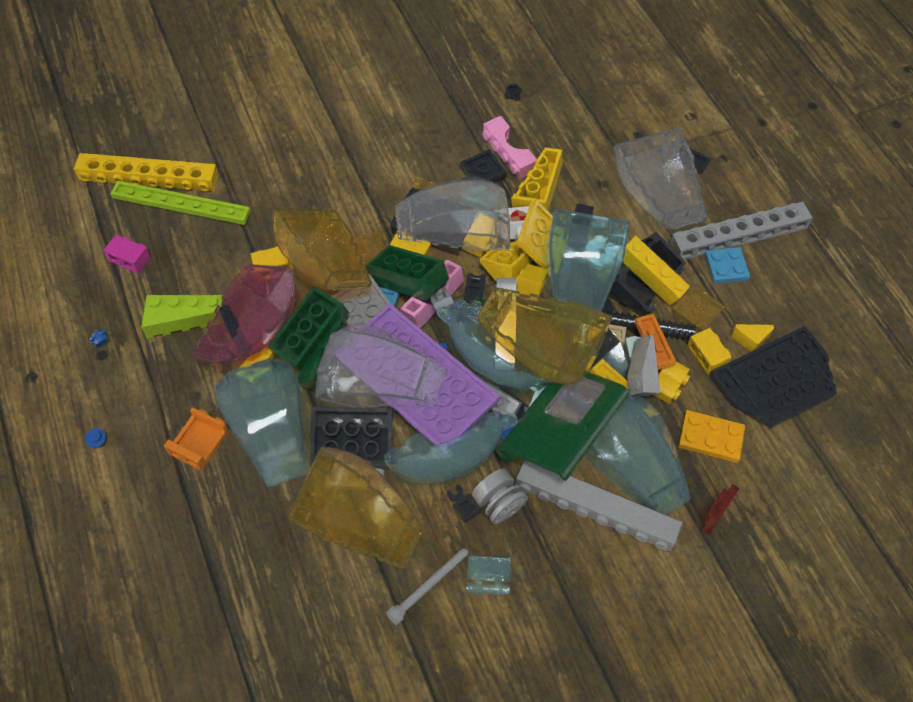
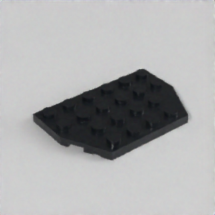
M805 326L716 368L710 373V376L732 406L769 428H773L834 397L837 393L833 383V373L830 372L829 356Z

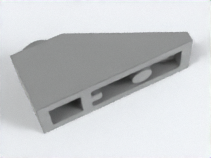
M654 335L636 339L627 375L629 396H650L660 393Z

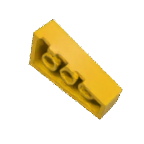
M545 148L536 160L533 169L528 172L525 181L518 187L517 193H514L511 197L512 208L530 206L531 201L537 200L549 211L563 165L562 150Z

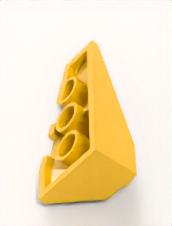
M515 239L512 243L505 242L502 244V248L498 250L493 248L480 258V263L495 281L497 277L517 278L521 269H525L527 264H530L533 260L516 244L518 239Z

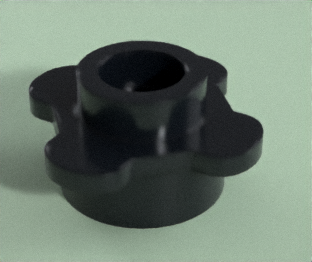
M510 84L506 87V98L516 100L521 98L522 88L519 85Z

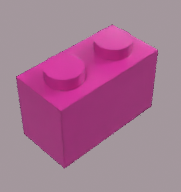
M115 235L103 250L108 261L137 274L140 273L151 259L148 248L145 245L137 244L129 238Z

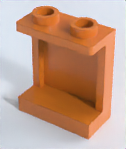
M191 408V417L174 441L167 440L164 448L172 457L202 471L229 431L226 427V422L221 418H213L203 409Z

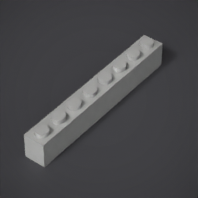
M524 460L516 478L515 485H519L522 488L521 492L532 493L542 501H551L562 509L575 511L581 517L594 519L600 525L613 527L621 534H630L640 542L654 544L656 548L662 551L668 550L671 552L675 545L682 525L681 521L569 476L567 481H564L558 474Z

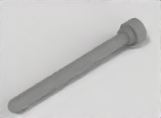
M465 548L461 549L404 602L395 607L391 606L386 611L388 618L395 625H398L404 619L405 612L468 555V550Z

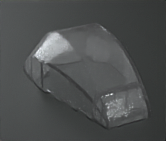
M680 128L630 140L614 146L617 170L624 188L659 225L669 230H676L706 221L707 215L703 198H701L700 194L701 188L697 180L698 174L694 166V156Z
M480 177L454 179L420 190L395 206L398 239L420 243L428 241L432 242L433 245L447 244L452 248L460 246L466 247L467 250L471 251L510 248V215L505 190L492 181Z
M361 323L348 324L332 333L329 337L317 368L315 397L316 399L350 407H399V405L436 407L447 369L417 348L381 328Z

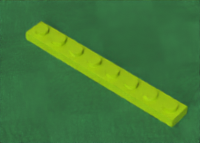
M117 181L110 193L112 198L242 225L246 224L251 212L250 207L122 181Z

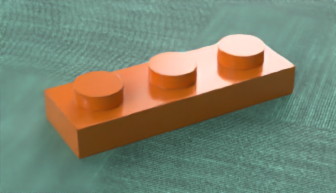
M650 314L636 318L635 324L641 337L654 335L658 370L674 366L676 364L675 357L655 315Z

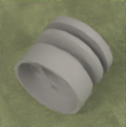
M505 468L488 475L472 492V497L482 508L487 507L485 514L490 516L491 522L495 525L513 516L528 499L526 493L521 492L522 488L519 485L513 486L514 479Z

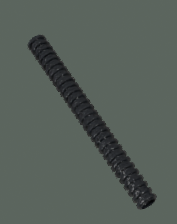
M532 298L527 299V314L532 312L533 315L538 313L539 316L544 314L545 317L549 315V317L555 316L557 319L558 317H561V319L575 317L579 322L592 321L626 327V330L631 329V331L636 330V332H639L635 324V319L639 317H636L635 314L630 316L629 313L624 315L623 312L619 314V312L613 313L611 310L607 312V310L601 311V309H589V307L584 308V306L560 304V302L555 303V301L551 303L549 300L545 302L543 299H540V301L533 300ZM659 318L656 319L666 337L670 335L672 338L676 336L678 339L682 337L684 340H687V338L690 340V337L696 333L695 324L690 326L689 323L684 325L683 322L678 324L677 321L672 323L671 320L666 322L665 319L662 321Z

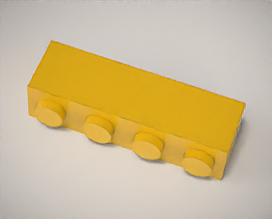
M636 235L616 255L669 306L680 299L690 287Z

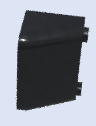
M657 232L641 240L676 274L680 275L683 272L682 268L686 261ZM623 262L619 264L602 285V289L606 294L641 315L649 314L655 308V301L653 299L657 294Z

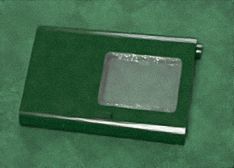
M562 365L497 447L496 452L507 462H512L516 456L558 474L562 480L567 481L630 392L620 383L583 371L572 365Z

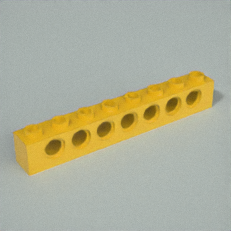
M79 153L74 166L78 179L82 181L101 183L122 181L142 186L215 192L219 177L216 164Z

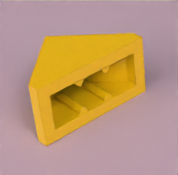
M736 324L731 337L748 351L752 352L758 349L770 337L774 325Z

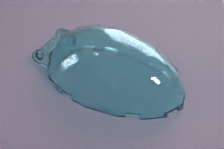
M458 299L451 305L441 306L437 309V315L449 326L450 338L458 354L474 372L494 385L518 391H539L553 381L555 369L549 357H543L540 353V346L517 324L515 331V368L512 369L511 363L495 353L496 310L492 307L487 309L481 306V302L476 300L468 304L463 299Z
M500 411L486 413L469 431L436 446L419 432L402 441L403 446L399 449L396 447L391 448L384 455V461L396 478L415 485L440 484L470 474L489 460L499 446L504 430L515 426L518 418L515 414L503 415Z

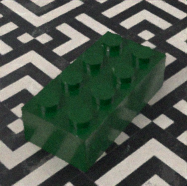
M388 245L365 265L368 275H371L377 285L425 301L449 279L444 260Z
M313 286L267 347L277 357L297 370L302 371L303 365L338 315L343 316L345 319L349 311L343 303Z

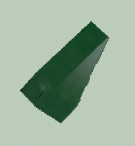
M338 315L303 365L302 371L299 372L298 384L304 390L326 394L337 359L334 353L341 347L348 324L343 316Z

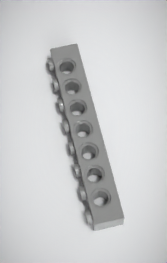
M804 202L791 203L787 206L775 207L771 210L759 211L755 214L743 215L739 218L727 219L719 223H710L703 227L678 231L672 234L669 245L685 260L704 255L706 250L733 248L807 229L813 217Z

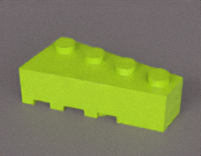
M147 295L141 328L146 338L151 339L159 334L165 336L170 335L174 331L182 330L184 332L189 331L193 327L199 326L203 328L222 324L224 321L218 309L222 305H226L223 295Z

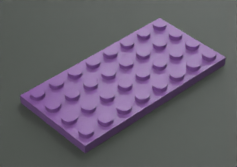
M390 303L334 353V356L443 454L452 448L501 400L499 394Z

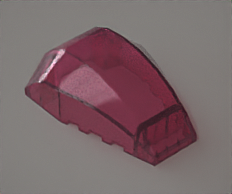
M244 264L222 296L224 300L222 305L225 304L230 307L239 325V328L236 330L238 334L232 340L218 311L222 305H217L214 311L216 313L214 320L208 322L206 326L208 331L205 336L201 335L191 356L194 359L212 363H229L248 358L265 348L274 339L293 312L296 298L293 271L289 267Z

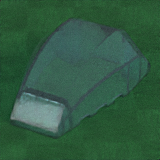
M554 209L546 258L555 321L595 327L625 256L629 221Z
M265 359L229 371L214 386L217 402L224 421L267 487L307 474L302 396L291 364L287 361Z
M628 395L585 456L593 467L602 471L607 479L615 482L627 496L630 495L635 499L637 504L667 515L691 499L684 471L662 415L644 398Z

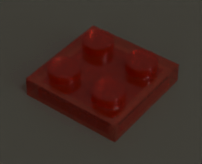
M732 483L728 490L726 488L723 489L703 520L706 525L702 531L708 535L711 534L740 489Z

